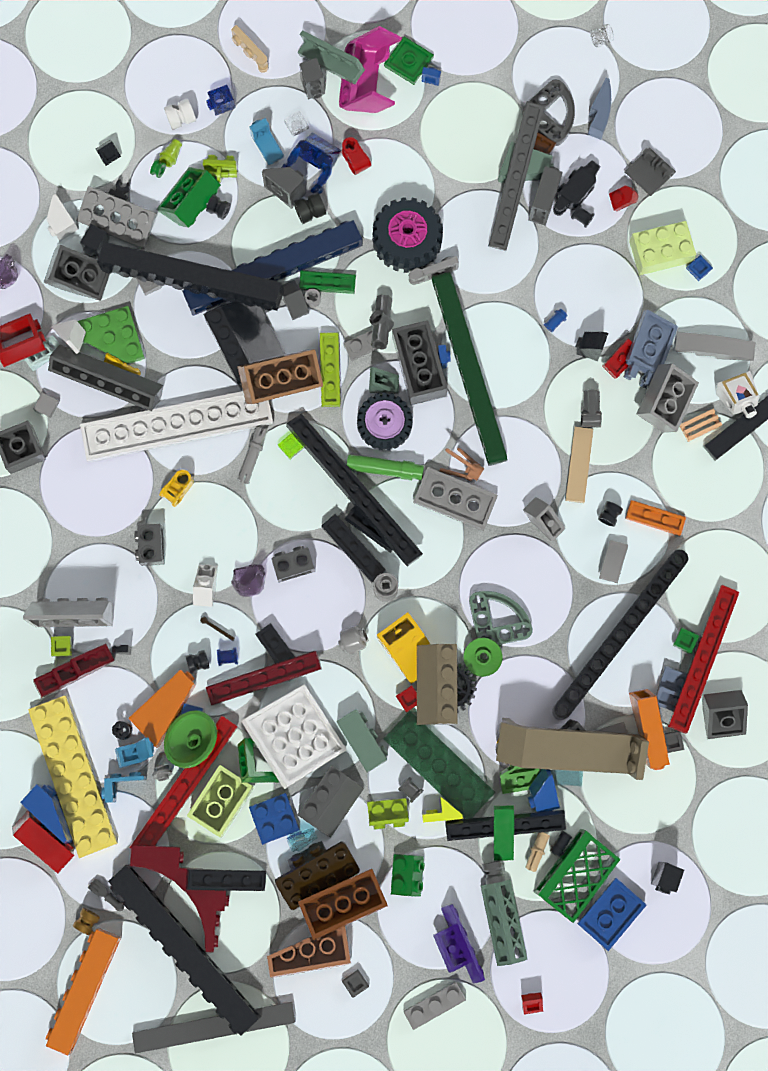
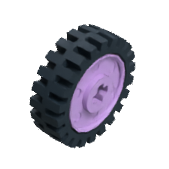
M378 393L374 397H369L367 401L363 402L357 415V428L362 440L368 446L371 445L372 448H378L382 451L383 449H387V451L391 450V448L396 449L399 445L404 444L413 426L410 407L407 406V403L401 397H396L391 393L390 395L387 393L379 395ZM382 419H387L386 425H383Z

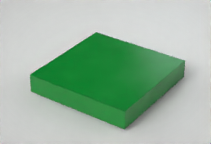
M404 36L384 63V67L415 85L422 75L423 67H428L434 58V54Z

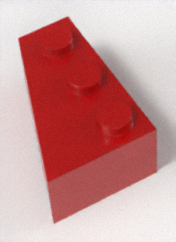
M28 810L12 826V835L57 874L75 856L72 850L74 847L70 843H63Z

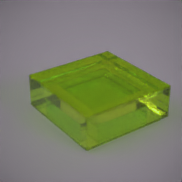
M292 433L277 445L289 460L304 449Z

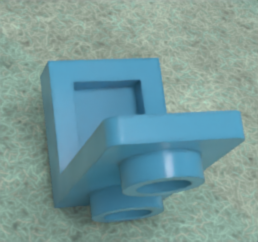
M266 118L253 122L249 126L251 137L267 164L271 165L284 158L283 152L270 132L269 123Z
M149 737L143 738L137 743L115 749L119 768L142 763L153 757L154 746Z
M141 772L129 773V777H122L121 774H109L110 778H104V787L101 788L102 799H105V803H115L116 782L146 780V776H141Z

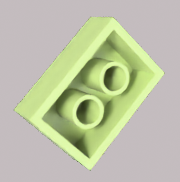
M686 221L633 233L629 241L639 276L689 264L694 261L697 255Z
M219 765L187 814V817L222 838L255 787L249 783H241L239 776Z

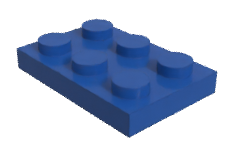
M614 878L577 924L609 951L647 904L621 881Z

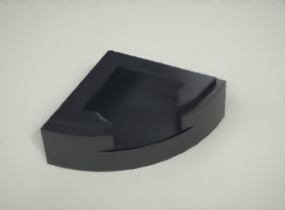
M129 645L112 646V654L131 655V647Z

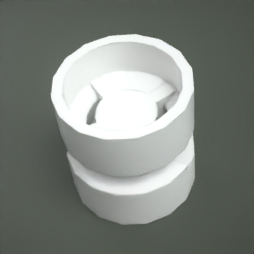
M188 98L179 101L177 106L171 104L164 107L172 130L182 127L183 123L188 125L196 122Z

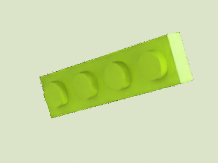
M320 333V369L323 387H321V407H340L339 334Z

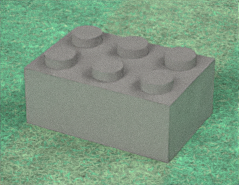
M673 363L658 365L636 415L663 433L677 432L699 382Z

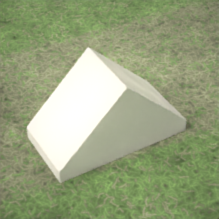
M76 319L54 324L52 329L76 354L79 353L86 333Z

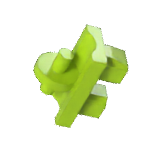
M208 155L207 159H203L204 170H207L213 177H217L219 183L222 182V178H237V162L234 156L227 155L225 160H218L216 155Z

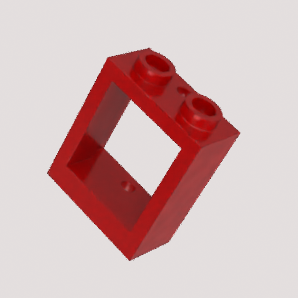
M31 313L0 326V362L3 367L46 350L43 343L46 341L42 331H39L42 329L38 319H33ZM32 330L34 336L5 348L4 341Z

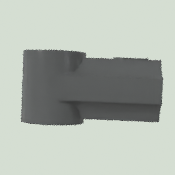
M594 389L583 391L581 427L601 428L600 391Z

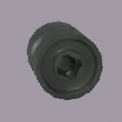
M318 192L309 195L308 200L302 198L293 202L302 224L312 221L313 216L319 218L326 215L325 206Z

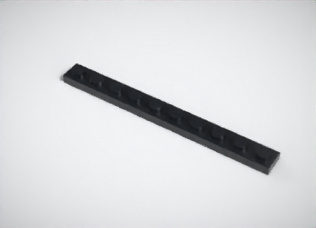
M302 413L286 424L289 431L402 562L408 567L422 557L423 553Z

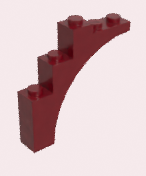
M131 845L130 866L158 872L174 881L186 892L194 903L202 921L205 936V952L214 953V947L218 948L219 938L218 935H215V927H219L220 915L216 914V911H225V907H229V894H226V891L186 890L187 869L203 868L179 867V864H183L184 851H180V847Z

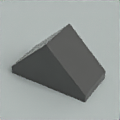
M293 280L283 284L284 294L282 299L292 321L309 314L304 296L296 281Z

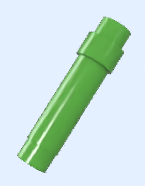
M350 454L347 459L348 468L358 472L400 477L401 479L411 481L412 479L422 480L424 465L415 464L412 461L403 460L402 462Z

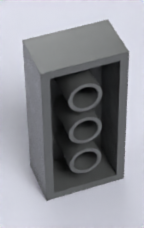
M429 321L393 328L392 339L410 405L447 397L448 388Z

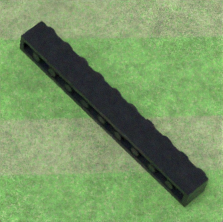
M108 242L103 243L97 259L100 269L108 274L116 273L125 278H137L142 282L151 281L160 286L168 285L177 290H189L194 294L202 293L212 298H224L229 302H241L250 307L258 306L267 311H278L284 294L282 282Z
M130 864L125 865L108 881L111 885L109 887L116 896L120 895L124 900L122 902L129 911H134L137 915L135 917L142 926L146 925L150 930L149 935L156 942L159 941L163 945L162 950L169 957L172 956L177 961L175 963L176 967L181 972L185 971L189 975V982L195 988L199 987L203 992L201 994L208 1003H213L216 1007L215 1012L220 1018H225L230 1023L228 1026L234 1034L242 1036L262 1017Z

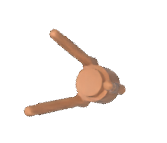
M458 447L457 450L470 463L446 448L445 451L468 466L465 471L468 475L440 468V472L464 478L470 482L472 479L477 481L484 467Z

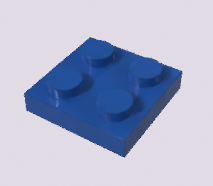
M286 793L249 807L262 845L300 831Z

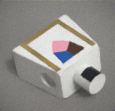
M750 371L717 383L716 395L732 414L743 412L746 418L756 415L757 412L754 407L758 405L759 393Z

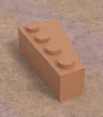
M346 926L315 940L312 937L304 939L299 943L267 956L270 977L276 978L351 965Z

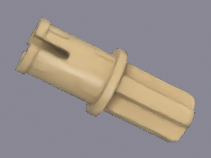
M544 832L538 833L533 847H530L531 853L525 866L529 871H537L542 855H545L544 850L550 835Z

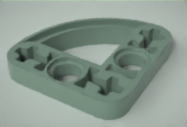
M479 591L470 596L469 606L476 638H482L484 635L483 630L479 632L478 629H484L488 626L490 630L486 629L487 636H491V640L495 641L498 645L526 640L532 635L533 628L528 615L510 597L492 591ZM476 596L479 599H483L480 607L481 609L485 608L486 611L474 613V610H478L477 604L472 602ZM487 600L496 601L507 606L517 615L521 622L493 628ZM478 615H485L487 617L485 625L477 623L476 618ZM521 626L529 629L526 636H523V633L516 634L517 638H514L512 627H515V631L520 630ZM506 629L510 632L508 640L500 638L499 633L501 630Z

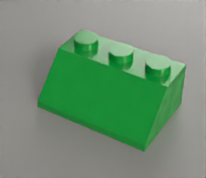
M188 167L156 210L179 226L189 228L195 223L196 217L200 212L205 210L210 198L217 194L221 184L207 170Z

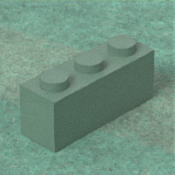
M356 709L336 721L367 773L387 761L386 756H388V753L383 745L379 747L376 739L378 736L373 728L369 730L365 723L368 720L362 711L358 713Z

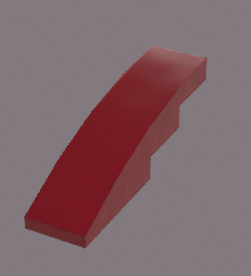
M103 644L33 679V683L40 697L43 698L114 662V658L107 644Z

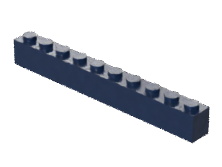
M354 220L350 222L344 221L333 229L327 228L316 236L310 235L299 243L293 242L282 250L276 249L265 257L259 256L254 261L248 264L242 263L231 271L279 281L299 273L300 270H306L363 246V239ZM182 290L192 316L228 302L224 298H212L206 294H194L189 290Z

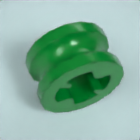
M156 159L151 166L150 174L161 178L165 172L166 163H160V160Z

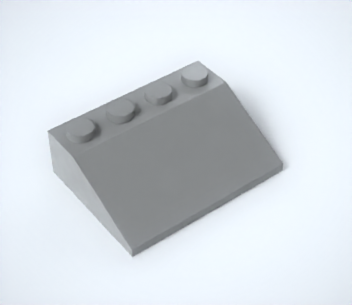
M103 597L96 598V601H88V598H77V601H69L68 598H58L57 601L40 598L38 602L30 604L23 615V620L34 627L113 626V603L108 601V598Z

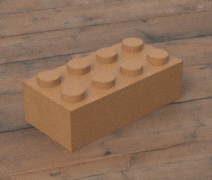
M308 349L238 366L246 404H255L323 387L315 349Z

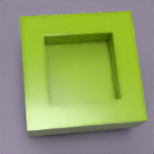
M51 637V656H72V637Z

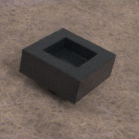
M108 140L95 148L105 166L121 157L112 140Z

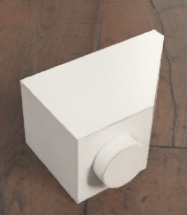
M54 194L46 219L49 224L47 229L52 237L56 236L61 241L76 232L78 228L57 195Z

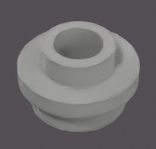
M161 765L154 768L152 775L158 781H165L173 773L168 765Z

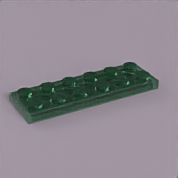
M411 711L383 738L393 750L459 811L465 819L473 818L496 793L426 725H417V717Z

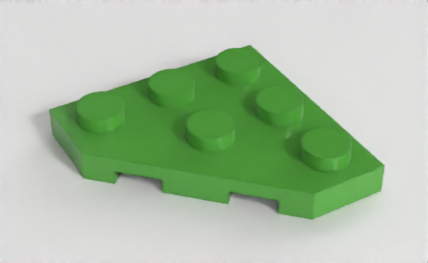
M129 306L77 321L86 331L83 339L84 343L97 348V350L105 354H111L123 363L130 364L145 359Z

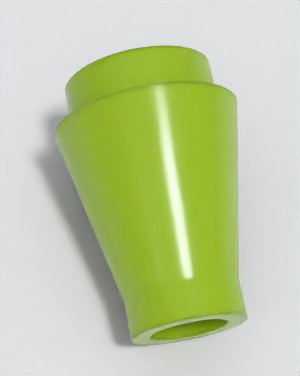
M173 139L160 153V162L166 163V167L175 165L182 143Z

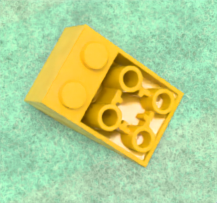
M407 612L378 633L376 638L409 683L412 684L417 680V646L430 645V642L409 612Z

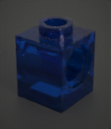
M228 85L207 92L208 99L206 103L209 110L214 111L215 116L236 108ZM218 99H223L220 103L216 102Z

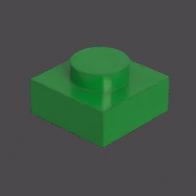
M680 628L672 646L691 654L699 635Z

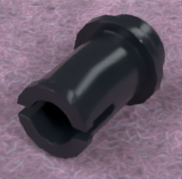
M561 831L554 844L550 845L551 849L549 851L557 857L564 855L563 851L572 839V836L565 831Z

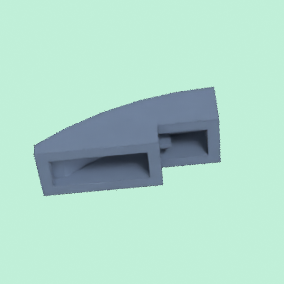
M607 77L589 113V116L594 119L588 134L600 140L606 129L611 110L610 79Z

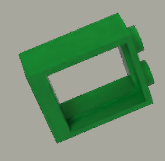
M244 738L237 744L241 783H280L274 772H256L253 747L257 746L252 738Z

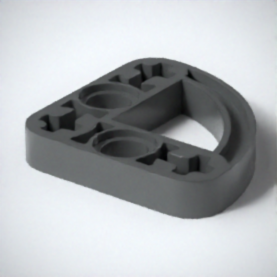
M554 79L529 102L544 105L541 121L547 122L548 127H539L538 133L554 141L556 146H559L571 132L575 118V105L573 97L565 84L560 80ZM553 87H559L558 91L555 90L554 92H552ZM540 97H545L548 100V102L546 104H540L538 102V99ZM560 97L563 99L567 111V119L563 129L544 113ZM553 134H554L555 136H556L557 134L560 135V136H559V139H558V138L553 139Z

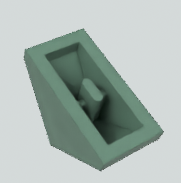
M370 367L369 393L398 394L399 375Z

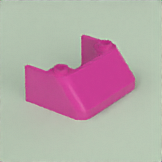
M378 26L348 42L344 52L358 58L365 71L355 85L341 78L340 108L346 111L378 113L395 105V101L376 93L379 64L389 58L390 46L400 42L402 37Z

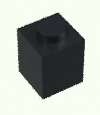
M90 224L80 244L86 254L99 256L103 243L109 242L110 237L106 231Z

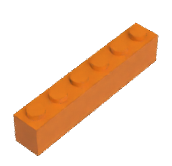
M101 928L91 932L88 938L90 945L87 951H83L79 962H81L80 968L74 971L71 978L73 984L70 989L66 990L63 996L64 1005L55 1014L54 1020H56L54 1028H50L45 1039L48 1040L46 1047L67 1056L72 1053L122 937Z

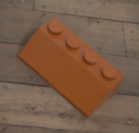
M373 869L367 870L298 902L313 940L388 907Z

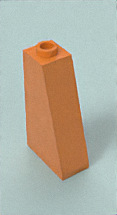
M179 670L128 718L145 737H149V740L156 748L162 744L168 728L178 717L184 703L187 702L196 686L193 683L195 678L188 671L184 673L182 670Z
M648 689L630 692L629 698L638 734L649 741L646 765L653 770L664 769V766L670 765L657 696Z

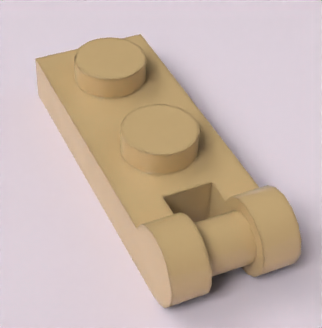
M235 25L231 29V39L236 46L240 45L243 48L244 54L258 64V70L261 73L267 72L269 67L266 55Z

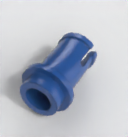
M562 309L555 310V314L544 326L550 332H554L563 321L567 320L568 315Z

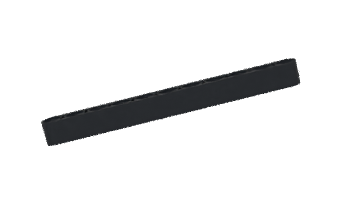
M675 550L668 557L552 709L553 716L556 719L564 720L572 714L685 567L689 557L684 550ZM675 555L682 558V564L675 562ZM663 570L671 573L670 579H666L663 576ZM652 585H656L659 587V594H655L652 592ZM640 600H645L648 603L647 609L641 608ZM628 615L636 617V624H631L628 621ZM617 630L624 631V639H619L617 637ZM605 645H611L613 647V654H607L605 652ZM594 660H599L602 663L600 670L593 667ZM582 675H587L590 678L589 685L581 682ZM571 690L577 691L579 695L578 700H572L569 697ZM558 706H565L567 709L565 716L558 714Z

